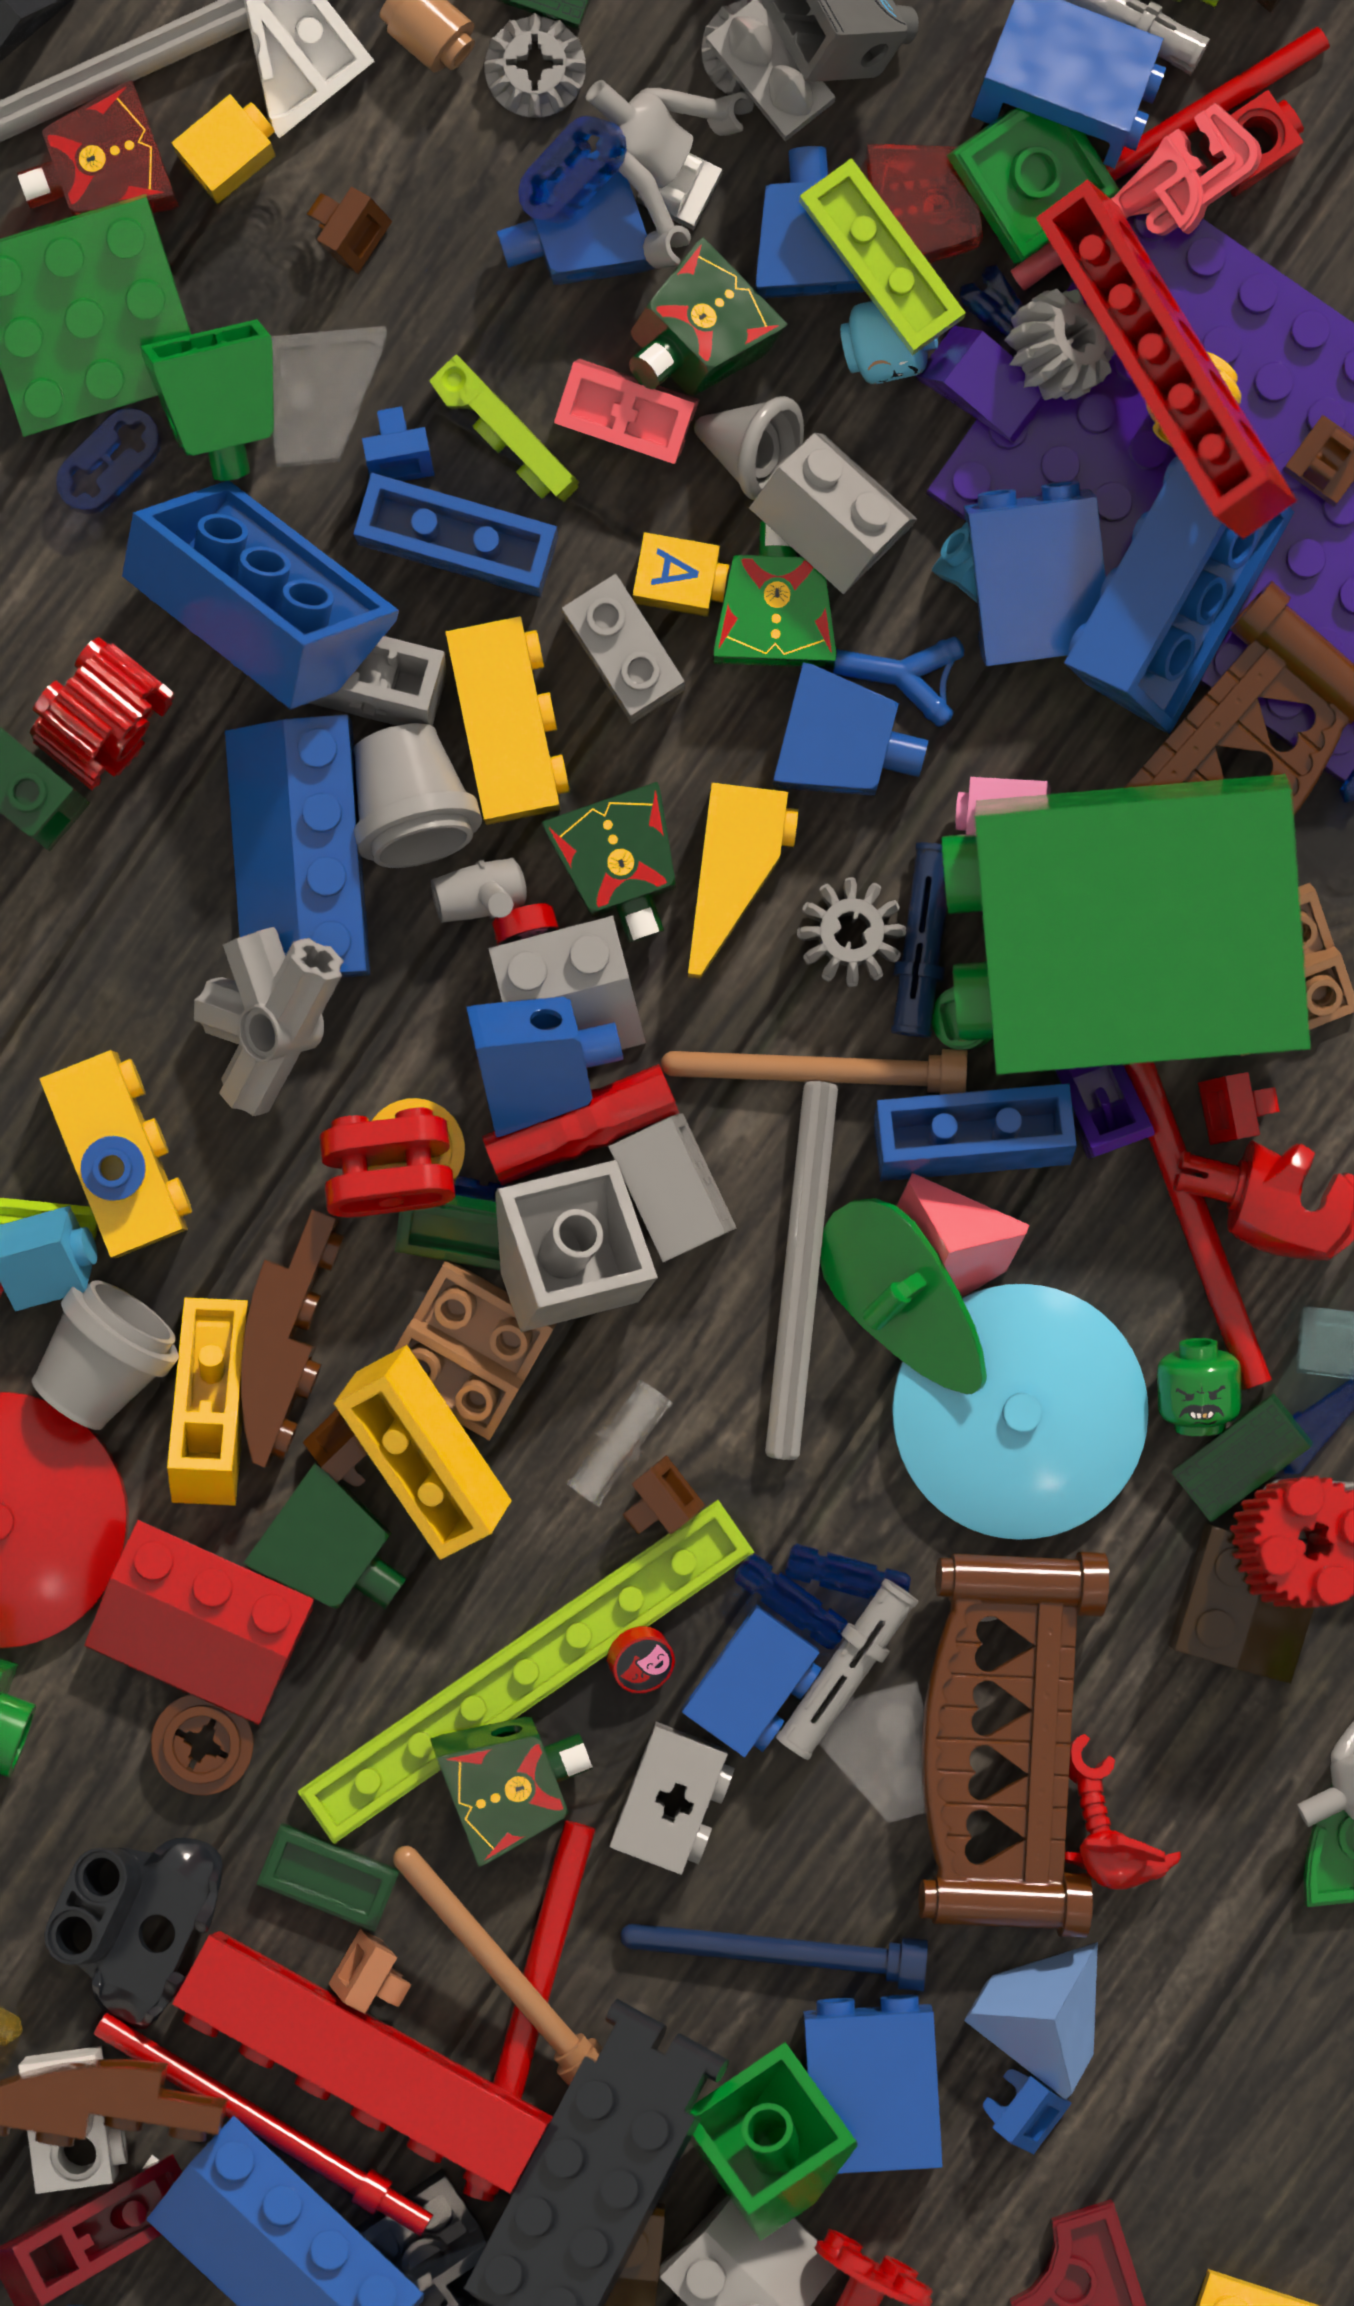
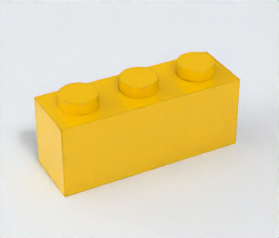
M519 616L446 631L483 818L486 825L561 810L558 794L568 793L570 789L563 755L553 757L549 755L545 732L557 730L550 692L538 695L536 692L532 670L544 668L537 630L524 632L522 619Z
M109 1050L39 1078L110 1258L121 1257L188 1230L183 1216L192 1213V1208L179 1177L168 1181L159 1158L169 1153L168 1147L156 1119L153 1118L145 1121L136 1097L144 1095L145 1090L132 1059L121 1062L118 1053ZM119 1136L126 1138L137 1145L144 1156L146 1163L144 1181L140 1188L128 1198L116 1201L99 1198L90 1192L83 1182L81 1176L82 1157L93 1142L103 1137ZM118 1156L107 1157L101 1165L102 1175L109 1181L119 1179L124 1173L123 1161Z
M405 1345L357 1371L338 1396L334 1405L439 1560L490 1535L512 1500L409 1347Z

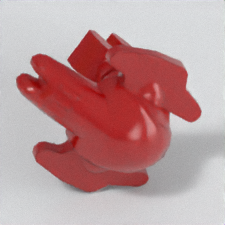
M1085 1734L1077 1737L1070 1743L1068 1777L1077 1784L1078 1796L1081 1797L1079 1800L1080 1807L1084 1810L1082 1811L1083 1820L1087 1822L1085 1827L1087 1832H1090V1835L1080 1845V1853L1065 1852V1862L1087 1870V1873L1097 1884L1112 1890L1132 1888L1165 1876L1170 1868L1180 1861L1181 1852L1165 1855V1852L1110 1829L1111 1821L1106 1816L1108 1815V1810L1104 1806L1106 1803L1105 1796L1102 1795L1104 1792L1102 1779L1107 1777L1114 1769L1115 1759L1109 1755L1099 1762L1095 1768H1090L1083 1762L1081 1757L1082 1750L1090 1738Z

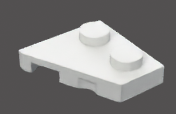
M244 0L269 123L279 138L374 62L327 0Z

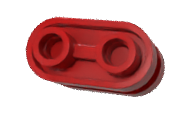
M408 1108L397 1112L395 1118L369 1121V1118L360 1115L340 1117L333 1120L331 1128L323 1131L319 1136L322 1163L327 1167L342 1169L343 1175L334 1177L325 1183L327 1211L331 1215L338 1217H362L427 1209L444 1205L455 1198L453 1170L445 1165L432 1164V1158L446 1153L450 1148L447 1121L442 1117L433 1116V1111L429 1108ZM402 1162L407 1164V1166L368 1171L370 1166Z

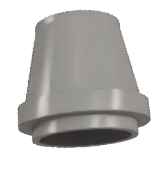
M421 723L393 726L375 732L355 745L353 755L355 760L359 822L354 827V834L358 853L363 858L388 868L412 867L445 858L459 851L472 840L473 833L482 824V816L477 799L465 791L433 726Z
M94 1280L87 1285L84 1293L71 1287L61 1301L64 1312L36 1374L32 1378V1384L42 1398L60 1413L85 1427L101 1430L110 1419L155 1377L166 1376L179 1359V1354L174 1345L176 1340L174 1333L153 1310L122 1289L103 1281Z

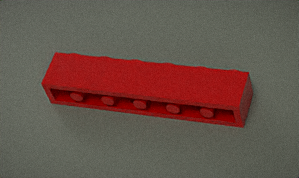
M221 1931L208 1936L172 2003L186 2012L182 2020L190 2027L214 2038L221 2031L241 2042L242 2044L238 2051L247 2059L268 2069H272L275 2062L298 2074L294 2083L304 2091L323 2100H328L331 2094L354 2106L350 2114L361 2123L381 2132H384L387 2125L410 2137L406 2145L413 2152L435 2163H440L443 2157H446L466 2169L463 2174V2178L466 2181L492 2195H497L500 2188L511 2193L517 2187L553 2116L374 2016L343 2003L338 1996Z

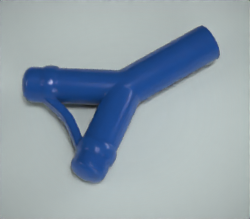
M955 636L946 640H940L935 645L902 660L838 649L833 674L896 685L923 713L926 719L935 726L942 727L952 719L954 713L947 704L948 677L954 662L961 659L965 652L962 642ZM945 666L940 679L939 696L921 676Z

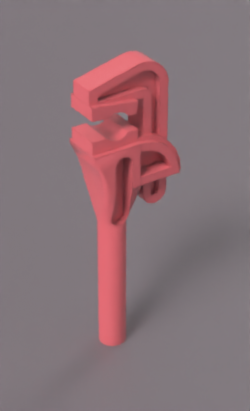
M1216 103L1205 111L1200 112L1194 119L1199 130L1209 137V150L1212 156L1219 159L1225 155L1227 158L1202 175L1207 166L1202 159L1192 154L1191 142L1186 134L1180 129L1175 130L1163 138L1152 157L1111 198L1119 206L1125 218L1149 214L1146 218V226L1149 231L1156 235L1164 236L1177 227L1184 233L1190 234L1200 224L1208 205L1254 174L1261 162L1262 156L1258 141ZM1049 242L1010 271L1019 286L1025 291L1063 263Z

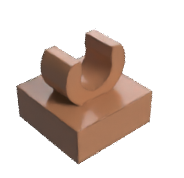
M361 1928L328 1983L343 2003L363 2013H366L375 1996L399 2007L411 1987L409 1982L402 1979L403 1974L392 1968L397 1959L396 1955L382 1939Z

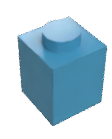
M70 1205L0 1225V1283L15 1311L62 1299L71 1287L84 1293L88 1285L92 1265L97 1262V1248L92 1233L87 1227H80Z

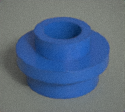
M107 1136L96 1140L87 1148L81 1160V1176L84 1184L90 1192L105 1200H122L133 1195L142 1185L146 1174V1163L141 1150L132 1141L119 1136ZM109 1156H118L124 1163L123 1175L114 1181L107 1180L101 1172L102 1162Z

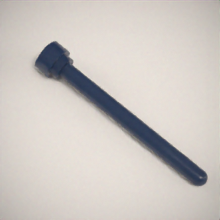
M628 1924L620 1933L621 1943L628 1949L886 1974V1981L898 1982V1989L924 1991L928 1950L927 1939L903 1937L902 1944L889 1942V1949L644 1924Z

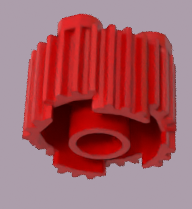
M100 637L93 639L82 650L74 664L78 670L72 678H69L65 687L58 681H54L40 695L32 709L39 718L29 732L34 740L33 743L91 791L101 784L100 776L105 770L115 777L119 776L123 769L130 765L133 758L139 755L140 750L145 745V742L141 739L150 725V722L147 720L153 715V710L161 717H164L167 710L172 706V700L174 699V692L115 644H107Z
M1309 1476L1278 1480L1277 1483H1269L1266 1485L1265 1490H1257L1254 1493L1256 1499L1242 1501L1241 1506L1244 1511L1235 1512L1234 1517L1238 1523L1237 1525L1230 1526L1229 1530L1235 1534L1233 1545L1239 1546V1551L1234 1554V1559H1241L1242 1564L1238 1567L1239 1572H1247L1248 1576L1245 1582L1247 1585H1252L1250 1589L1252 1595H1261V1601L1273 1602L1275 1607L1291 1606V1608L1331 1606L1348 1600L1351 1595H1354V1490L1344 1491V1483H1333L1332 1478ZM1301 1531L1305 1533L1308 1541V1548L1305 1554L1306 1544L1298 1539Z

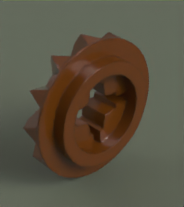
M186 1695L172 1702L157 1719L151 1737L152 1757L159 1773L170 1785L192 1795H212L234 1785L249 1767L253 1754L254 1737L248 1720L193 1695ZM213 1718L217 1720L213 1728L215 1730L213 1741L221 1746L220 1750L228 1753V1757L220 1753L217 1756L207 1753L192 1769L189 1765L193 1759L191 1756L193 1745L185 1740V1736L177 1733L178 1729L185 1733L189 1731L200 1733L205 1726L210 1724Z

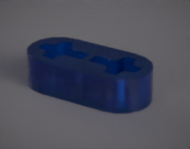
M591 116L579 117L570 123L526 170L521 178L518 193L519 202L523 210L532 218L556 224L567 222L576 216L619 170L624 162L627 145L621 128L613 122ZM591 135L601 137L596 143V148L600 153L597 159L587 157L592 150L588 142ZM548 181L558 183L553 189V193L557 198L554 205L544 203L550 195L545 187Z
M127 408L118 410L109 416L64 461L58 470L56 484L58 493L68 507L83 514H93L102 511L154 461L160 451L161 436L152 418L138 409ZM124 425L131 430L137 429L140 425L146 427L147 429L141 436L146 444L144 450L137 453L135 450L128 448L115 461L109 457L122 442L117 434L119 428ZM103 462L109 466L96 480L101 489L96 497L92 498L87 493H83L77 498L71 495L77 487L72 479L75 472L81 470L89 475Z

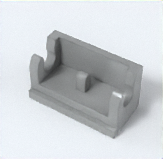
M683 1113L671 1116L608 1146L614 1159L618 1162L623 1179L662 1262L679 1256L737 1228Z

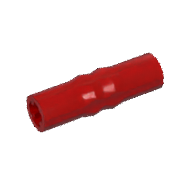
M660 1064L601 1088L591 1089L593 1099L587 1106L505 1136L496 1137L495 1131L483 1135L482 1139L501 1185H506L559 1162L578 1159L591 1149L607 1147L623 1136L679 1114L678 1107Z

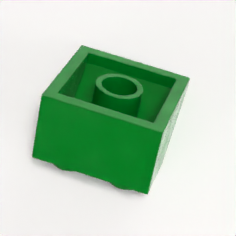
M786 2042L696 2102L690 2112L701 2118L690 2142L760 2241L813 2206L858 2146L853 2135Z

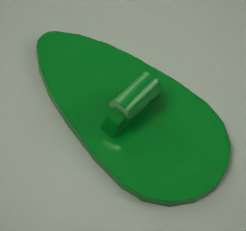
M877 1198L854 1200L833 1212L823 1228L820 1262L823 1277L838 1302L867 1332L920 1375L944 1388L963 1394H973L982 1389L986 1383L987 1373L984 1353L975 1324L939 1255L916 1222L898 1206Z

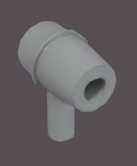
M513 858L490 862L480 860L476 862V865L462 868L431 880L433 899L441 923L487 916L490 919L502 918L509 915L512 909L523 906L526 900L527 887L524 874Z

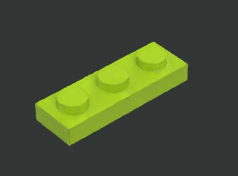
M852 158L799 196L800 204L912 356L964 319L966 313Z

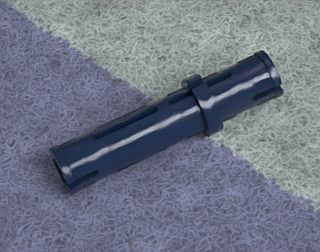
M919 842L915 846L916 858L908 904L902 961L895 962L893 975L899 977L891 1032L910 1037L931 1038L932 1031L930 1029L937 982L944 981L945 968L940 967L939 963L947 915L942 844Z

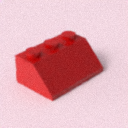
M137 1520L109 1580L84 1647L260 1725L311 1615L314 1599Z

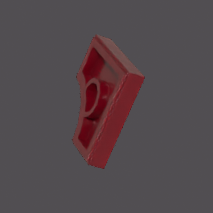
M1109 2199L1052 2217L1051 2224L1054 2243L1047 2267L1031 2287L1009 2298L1012 2306H1146L1113 2200Z

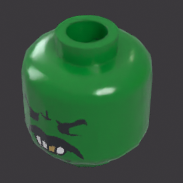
M1208 1338L1182 1340L1179 1342V1351H1174L1160 1360L1157 1367L1158 1411L1167 1422L1174 1424L1177 1433L1187 1436H1212L1224 1432L1226 1423L1237 1418L1241 1411L1240 1362L1232 1354L1218 1350V1342L1216 1340Z

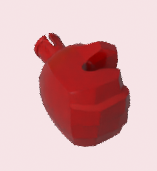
M1251 1140L1237 1165L1194 1155L1183 1150L1179 1158L1177 1169L1201 1174L1202 1178L1180 1173V1175L1175 1174L1173 1190L1227 1202V1208L1229 1209L1228 1231L1239 1240L1259 1251L1294 1259L1328 1261L1345 1250L1354 1240V1175L1346 1172L1334 1174L1321 1197L1319 1208L1314 1212L1306 1210L1301 1204L1300 1196L1304 1179L1313 1163L1315 1152L1302 1144L1291 1146L1281 1156Z

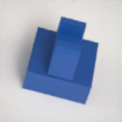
M402 406L378 410L377 415L381 435L362 438L369 476H371V473H375L399 481L435 476L425 427L407 430Z
M1009 2069L1003 2077L1014 2085L1016 2097L1006 2107L987 2097L983 2103V2108L995 2123L992 2128L1011 2144L1034 2155L1072 2103L1068 2099L1062 2098L1045 2083L1032 2076L1028 2077L1016 2070Z

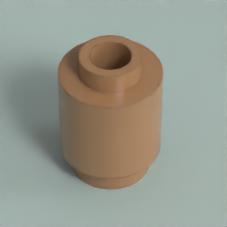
M386 0L380 11V19L388 25L387 33L432 72H438L444 67H447L449 70L456 69L469 56L475 45V40L470 37L474 29V23L448 0Z

